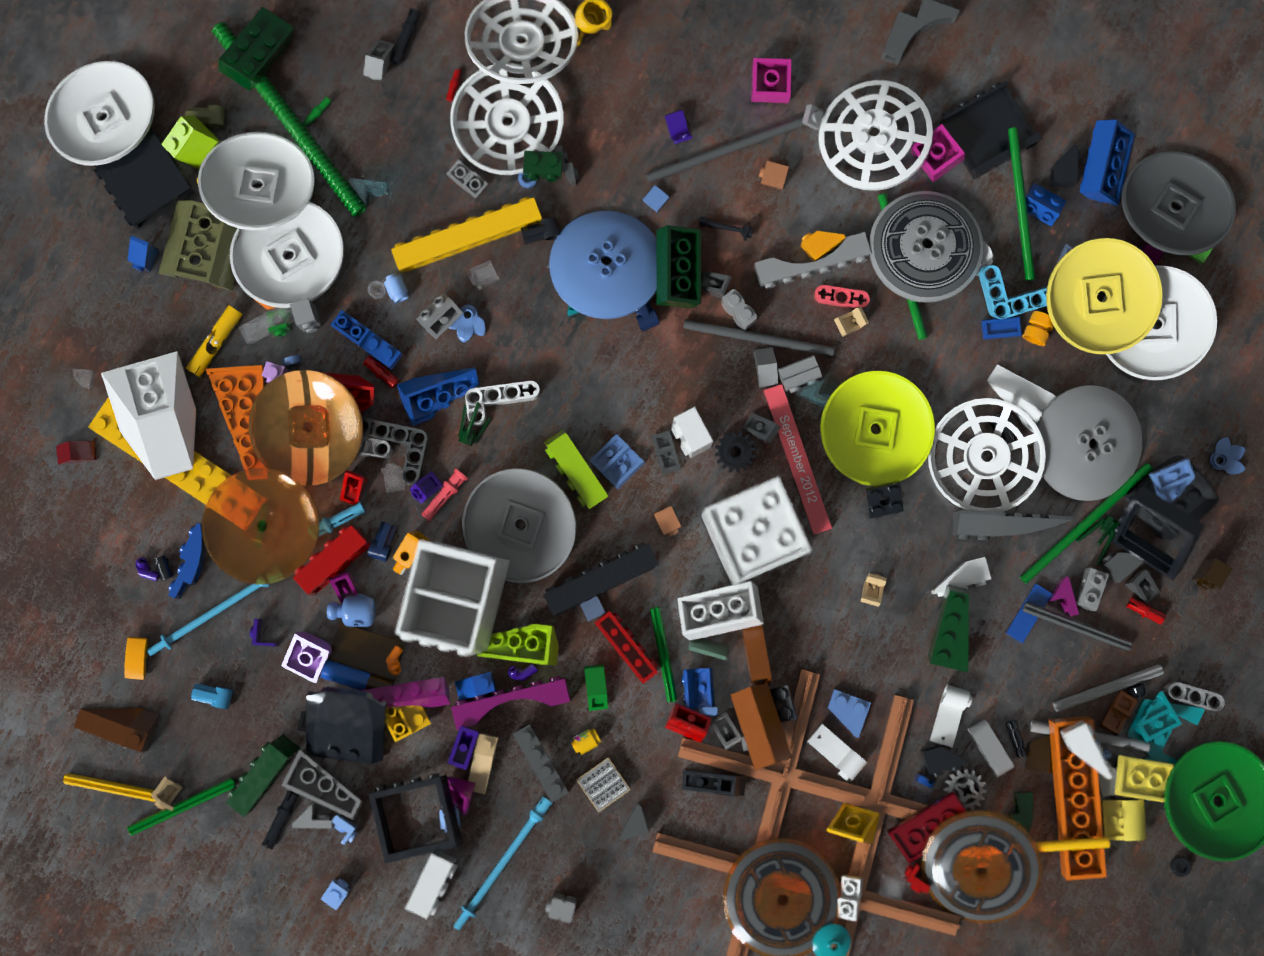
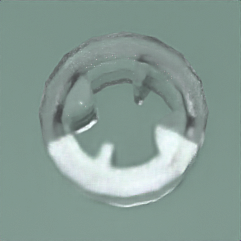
M373 281L368 285V293L372 298L381 299L384 297L386 289L381 282ZM378 286H381L379 288L381 290L380 293H376L375 295L372 294L374 293V291L372 290L373 287L377 288Z

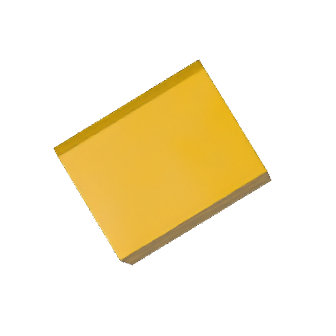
M843 803L828 826L827 832L863 843H873L880 814Z

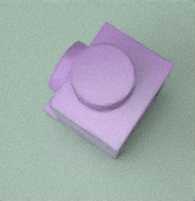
M266 361L262 376L266 378L265 383L269 384L275 378L288 373L289 370L284 366Z

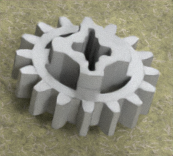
M966 768L963 769V773L960 770L956 771L955 776L950 773L951 780L944 781L948 784V787H944L943 790L949 794L955 789L957 796L966 809L969 807L970 810L974 811V805L980 807L979 800H985L982 793H987V790L982 789V786L986 783L979 781L982 776H975V771L973 770L968 774ZM966 777L963 781L956 782L959 778ZM974 782L977 785V792L973 787ZM958 786L967 788L972 794L963 793ZM974 798L971 802L964 803L967 799Z

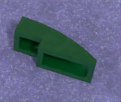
M1013 792L1015 812H1008V821L1010 825L1018 829L1027 838L1033 818V792ZM1010 836V838H1011L1015 843H1018L1014 838H1012V837Z

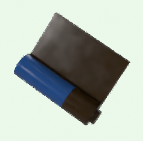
M340 622L332 645V653L323 666L321 678L360 691L392 686L396 675L389 672L386 659L395 645L404 650L406 643L358 627H348ZM402 652V654L400 655V657L398 658V659H399V663H400V661H401L403 652Z

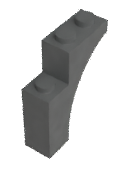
M923 0L917 17H913L909 12L899 11L881 59L898 65L904 50L918 34L936 25L954 24L960 10L950 4H941L937 0Z

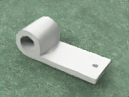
M948 684L945 686L930 741L953 748L962 712L966 707H970L973 697L970 696L969 691Z
M823 724L807 740L810 745L840 770L838 774L846 781L849 778L853 780L867 764L861 756L849 748Z

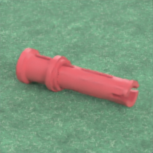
M455 468L448 481L445 480L443 482L444 487L421 513L422 516L431 521L451 495L458 493V488L469 478Z

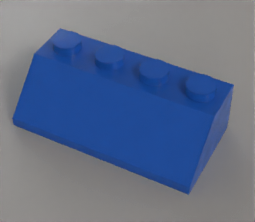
M1118 120L1096 121L1087 163L1084 167L1083 180L1080 184V193L1087 198L1112 205H1119L1135 133Z

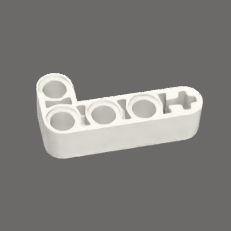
M524 381L472 388L465 395L469 421L471 420L476 403L470 402L472 394L480 396L477 402L480 403L478 412L482 414V418L478 422L474 421L473 424L479 427L486 422L485 407L536 400L540 396L539 385L534 381ZM531 386L536 390L533 392V395H530L529 392H523L524 396H522L520 387H523V391H528ZM510 389H516L518 391L517 396L510 398L507 395L508 391ZM492 391L499 393L496 400L489 399V394Z

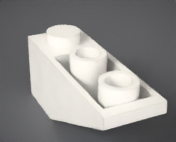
M982 557L963 562L931 590L932 594L937 593L938 597L944 596L947 584L965 588L966 590L968 589L967 585L975 584V587L986 585V581L991 580L986 558Z
M1079 721L1060 730L1069 750L1108 780L1112 778L1110 774L1112 769L1108 761H1104L1101 756L1103 750L1098 742L1095 743L1092 737L1095 734L1090 724L1087 725L1083 721Z

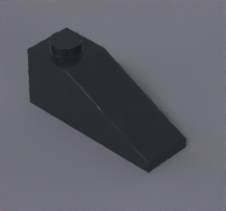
M683 770L682 790L734 797L744 796L746 776Z

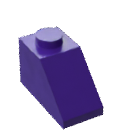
M460 726L448 764L467 770L479 734L478 731Z

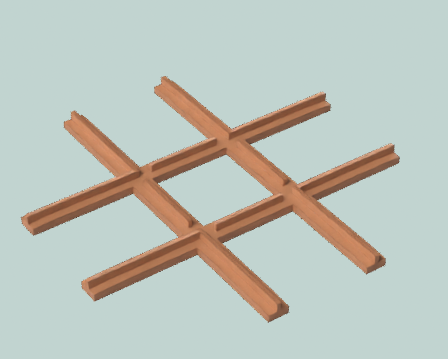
M802 669L800 671L793 697L797 720L788 721L784 732L792 759L755 770L749 755L682 738L678 757L771 782L754 850L777 842L791 788L879 813L880 817L873 843L856 842L848 876L863 878L858 918L860 910L956 936L957 929L960 927L959 915L866 890L885 814L907 819L929 806L890 795L914 700L894 695L870 789L796 769L820 674ZM975 826L969 829L983 828V826ZM657 832L652 851L733 874L738 864L746 857ZM774 853L767 854V855H765V856H763V857L757 859L756 861H754V862L746 869V871L743 873L742 877H744V875H745L746 872L752 867V865H754L756 862H758L759 860H761V859H763V858H765V857H767V856L773 855ZM754 867L748 872V874L752 873L760 887L759 890L758 887L756 888L754 895L756 912L759 911L766 884L812 896L809 886L799 875L793 872H789L790 875H788L784 867L782 868L785 874L782 871L770 873L760 881L761 886L753 872ZM822 878L823 881H824V883H825L826 889H827V895H828V901H829V890H828V886H827V883H826L825 879ZM835 881L839 898L841 896V883ZM738 908V915H739V918H740L742 924L744 925V927L746 928V930H747L751 935H753V933H752V932L746 927V925L744 924V922H743V920H742V918H741L740 912H739V908ZM837 918L836 924L843 926L849 932L852 945L858 918L856 921ZM733 926L726 956H747L750 944L740 936ZM836 943L832 944L831 948H834Z

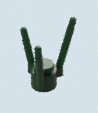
M479 402L476 403L468 428L465 427L467 408L466 403L464 404L460 431L458 433V436H460L458 441L473 446L474 442L478 443L480 436L492 420L489 417L475 435L476 431H473L472 427L480 406Z
M1107 516L1105 520L1101 518L1097 524L1076 539V542L1079 543L1099 527H1101L1100 531L1103 535L1100 537L1097 545H1101L1104 539L1109 536L1096 563L1097 565L1101 564L1116 535L1114 531L1119 523L1110 516Z

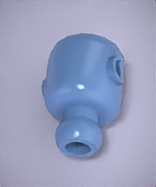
M357 594L356 596L346 597L343 600V604L330 602L327 605V618L330 620L342 618L344 625L348 627H369L375 620V601L371 597Z

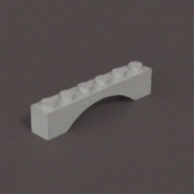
M863 232L846 237L833 253L815 262L789 263L773 257L755 262L754 268L760 288L770 289L777 286L776 283L783 282L788 284L795 281L794 278L798 277L806 279L813 276V273L819 271L820 274L831 271V268L837 266L838 269L849 266V263L855 261L857 264L863 263L870 257L871 250L866 234Z

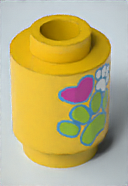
M593 728L591 730L587 729L573 737L574 742L571 744L576 753L580 752L583 755L597 747L601 739Z

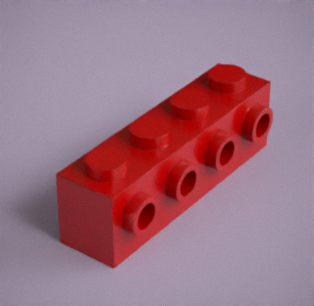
M609 611L597 620L595 624L641 683L644 684L658 673L656 668L659 666L652 657L648 660L644 655L646 650L640 642L636 644L632 640L634 637L633 633L628 627L624 629L621 626L620 622L622 620L616 612L612 614Z

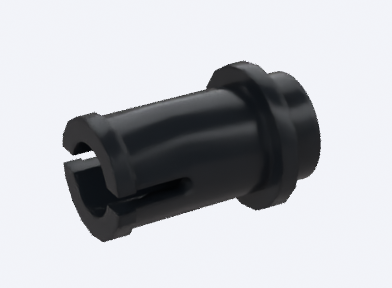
M165 555L155 558V563H153L157 566L161 581L174 577L167 562L169 559Z

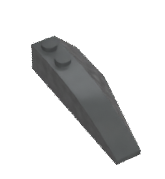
M959 510L953 513V536H958L960 540H970V536L977 537V540L988 541L989 537L1015 536L1052 528L1072 521L1073 516H1042L1041 514H1026L1025 516L1022 513H1007L1005 515V512Z

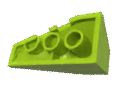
M532 624L491 634L488 650L481 652V654L477 653V656L557 666L559 645L554 626Z

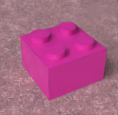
M753 58L751 102L789 103L791 96V59Z
M942 124L933 130L931 149L924 164L921 166L933 182L964 161L965 157L963 150ZM917 142L911 146V154L916 160L924 147V144Z

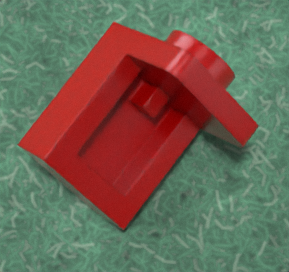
M915 862L912 865L909 864L904 871V879L911 883L910 888L920 894L923 891L927 894L931 887L915 877L920 865Z

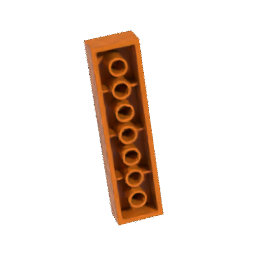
M1088 716L1049 719L1059 841L1103 838L1098 771L1068 749L1060 730L1079 721H1083L1087 725L1090 724L1094 731V721ZM1104 848L1059 851L1061 875L1066 880L1106 877Z

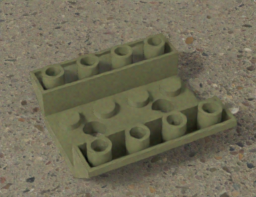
M191 200L177 201L159 274L174 278L180 276L233 291L235 277L230 264V247L237 228L216 218L204 203ZM204 219L210 220L208 228H201V222ZM194 256H200L201 258L200 263L197 265L191 263V259Z

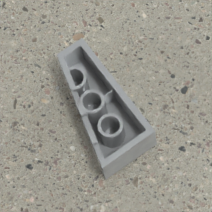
M299 750L282 784L283 787L354 820L364 802L302 750Z

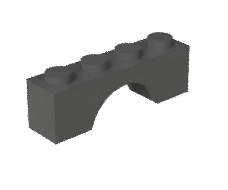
M532 724L515 732L513 736L551 803L568 794L569 789L550 760Z

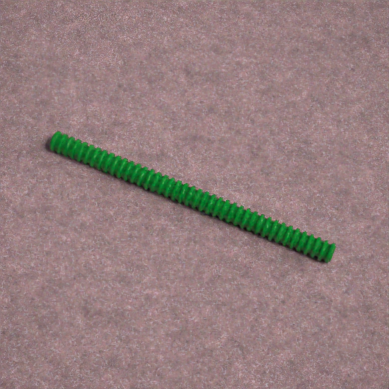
M225 22L216 24L212 29V33L219 39L220 44L226 50L237 38ZM264 74L254 88L264 98L267 105L271 107L274 114L278 116L281 123L285 125L286 130L292 134L296 143H299L300 148H303L302 150L306 152V156L310 157L309 159L313 162V165L317 166L316 169L320 171V174L324 175L323 178L327 180V183L331 184L330 187L334 189L335 193H338L337 196L345 203L344 205L348 207L349 212H352V216H358L363 213L366 205L362 204L363 201L359 199L358 195H355L356 192L352 190L351 186H348L349 183L345 181L341 172H338L334 163H331V159L327 158V154L324 153L323 149H320L321 146L317 144L316 140H313L314 137L310 135L309 131H306L307 128L303 126L302 122H299L300 119L296 117L295 113H292L293 110L289 108L286 101L282 99L281 94H279L278 90H275L274 85H272L271 81H268V77Z

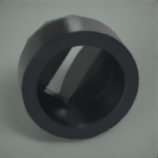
M1143 682L1128 687L1131 695L1135 698H1139V695L1144 697L1146 694Z

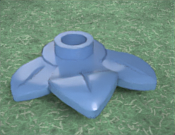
M472 305L462 306L460 310L463 314L449 329H457L458 338L463 343L468 341L473 333L484 336L485 322L478 316L476 308ZM466 311L471 313L470 318L465 317L464 313Z
M1223 438L1217 442L1215 452L1210 456V465L1216 470H1225L1229 474H1239L1245 470V467L1239 462L1245 452V448L1238 445L1231 446L1229 438ZM1217 457L1221 459V464L1216 462Z

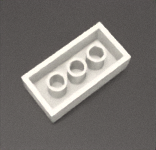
M752 581L677 598L682 634L690 641L764 624L758 587Z

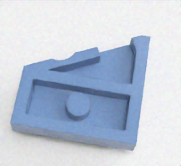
M1188 459L1180 460L1149 474L1157 495L1169 503H1172L1177 496H1180L1185 486L1189 485L1195 478Z
M834 689L827 708L855 737L859 738L871 703Z

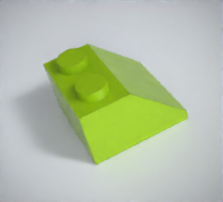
M188 115L179 118L161 145L174 158L196 169H200L207 154L220 141L194 115Z

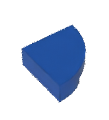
M917 774L914 779L931 789L935 784L934 781L921 774Z

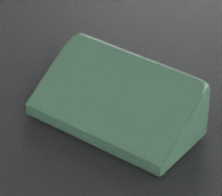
M703 638L691 640L688 647L691 651L722 660L727 658L728 646Z

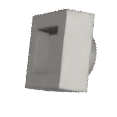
M812 104L806 105L802 123L814 130H819L824 111Z

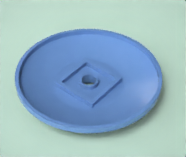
M597 211L580 216L560 232L552 246L549 260L552 283L565 303L586 316L599 319H614L632 314L646 305L657 291V239L642 222L624 213ZM608 257L612 262L609 265H604L601 260Z

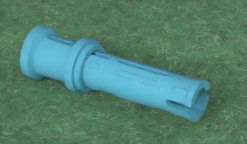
M358 502L330 518L323 517L322 521L314 525H307V528L314 541H316L318 537L326 533H332L334 531L333 528L366 512L362 503Z

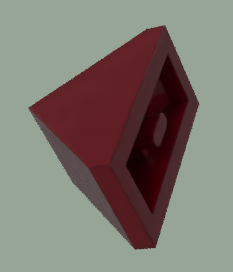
M68 441L56 446L58 465L97 460L95 441Z

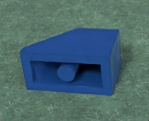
M131 235L128 261L133 264L132 268L143 272L144 269L151 271L159 250L150 243Z
M492 672L455 682L459 701L497 691Z

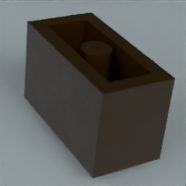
M1217 558L1206 559L1202 561L1192 580L1197 582V587L1205 591L1207 589H1221L1233 568Z

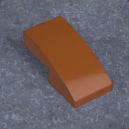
M1122 690L1119 691L1099 726L1115 736L1119 735L1138 700Z

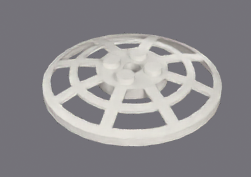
M483 0L470 14L465 27V45L468 54L480 70L497 80L515 84L543 81L566 67L576 51L578 42L577 25L569 9L559 0H538L547 4L541 13L531 9H519L518 0H510L512 10L502 12L493 19L485 14L484 11L505 0ZM553 8L562 14L570 29L559 32L556 24L548 17ZM520 15L532 16L537 19L534 23L522 21ZM513 16L514 22L507 24L504 28L498 24L503 19ZM478 18L487 24L483 32L482 42L471 41L472 29ZM546 23L551 28L553 34L544 36L540 29L542 24ZM492 29L500 34L499 42H488ZM572 36V46L566 59L556 57L560 50L561 39ZM524 39L526 42L518 43L517 40ZM555 41V48L552 54L542 51L544 43ZM472 49H484V53L494 66L488 69L482 65L475 57ZM500 49L505 56L498 61L491 54L490 50ZM536 57L546 60L540 65L530 67L529 61ZM511 60L522 62L523 69L512 68L506 65ZM550 63L559 65L545 74L535 77L532 75V72L541 70ZM502 69L511 73L524 74L525 78L507 77L497 72Z
M508 63L506 65L512 68L523 69V66L520 64ZM502 69L498 71L500 75L507 76V71ZM479 70L462 84L453 100L450 124L455 142L462 154L480 169L499 175L523 173V168H515V159L524 157V151L536 149L538 151L553 152L554 147L558 145L564 121L561 100L557 91L547 79L535 82L530 89L520 84L500 81V84L493 85L480 94L472 85L487 76V74ZM537 71L532 72L533 77L542 75ZM542 85L553 97L557 112L546 114L542 101L536 95ZM509 89L518 90L526 95L520 102L510 99ZM501 90L502 99L493 104L485 99L491 93ZM467 92L475 101L470 108L468 121H457L459 105ZM531 100L536 103L541 115L529 116L526 106ZM478 106H483L487 110L485 120L474 121ZM506 117L513 119V123L509 126H505L502 123ZM558 120L556 136L548 149L540 143L546 132L547 121ZM541 123L540 132L535 139L528 134L530 124ZM486 128L491 137L482 144L475 129ZM458 129H469L473 141L479 148L472 156L462 144ZM523 139L530 144L524 151L514 154V143ZM496 142L506 144L507 154L491 151L490 148ZM486 153L496 159L507 160L508 170L491 168L480 163L478 160Z
M886 80L867 81L845 90L835 98L826 110L819 130V147L828 169L843 183L862 190L888 189L908 180L924 164L929 155L933 140L932 120L922 99L908 87ZM881 85L879 94L866 95L857 100L851 94L853 91L863 87ZM889 86L903 90L915 102L905 106L898 99L888 96ZM845 98L849 105L841 113L837 123H826L832 109L841 99ZM869 100H877L875 109L864 111L860 105ZM885 101L895 104L900 110L892 115L884 111ZM918 108L922 109L926 120V136L915 134V124L911 112ZM854 109L858 115L854 123L843 124L847 114ZM906 116L909 132L899 131L896 121ZM873 128L880 130L877 136L869 134ZM825 131H835V142L839 153L831 160L825 148ZM841 131L852 132L853 142L845 148L841 142ZM897 138L907 140L903 149L896 155L892 147ZM913 142L924 144L918 159L906 170L900 160L909 152ZM858 148L866 154L864 163L855 160L849 154ZM886 153L890 159L883 163L872 164L873 155ZM842 159H845L852 166L863 169L861 181L846 176L836 168V165ZM893 165L900 174L886 181L869 182L870 171L883 170Z
M991 398L974 399L964 402L948 412L935 428L933 445L928 455L931 476L944 497L964 510L1003 512L1022 503L1039 484L1046 461L1044 440L1037 424L1032 418L1012 403ZM992 404L1002 406L1004 409L1000 418L995 416L976 417L972 407ZM1011 410L1027 421L1032 427L1034 434L1023 437L1018 428L1007 421ZM965 411L969 421L962 424L952 437L941 433L951 418L959 412ZM996 422L997 426L993 434L983 433L979 423ZM971 426L975 437L968 443L958 440L962 432ZM1005 426L1016 435L1017 441L1007 444L1001 437ZM938 440L949 444L947 448L948 467L937 471L935 464V449ZM1038 441L1040 449V462L1037 473L1026 469L1029 458L1027 445ZM954 446L964 450V461L955 465L953 463ZM1020 447L1022 448L1023 455L1021 466L1011 462V451ZM986 450L991 451L993 454V458L989 462L984 461L982 458V454ZM967 468L974 475L971 485L965 483L957 472ZM1007 469L1018 473L1009 484L1003 485L1000 475ZM952 475L957 484L967 491L963 502L947 490L940 478ZM1023 476L1034 480L1023 495L1009 502L1006 492L1016 486ZM982 479H993L996 490H979L978 486ZM975 494L979 496L999 495L1002 506L982 508L972 506L970 503Z

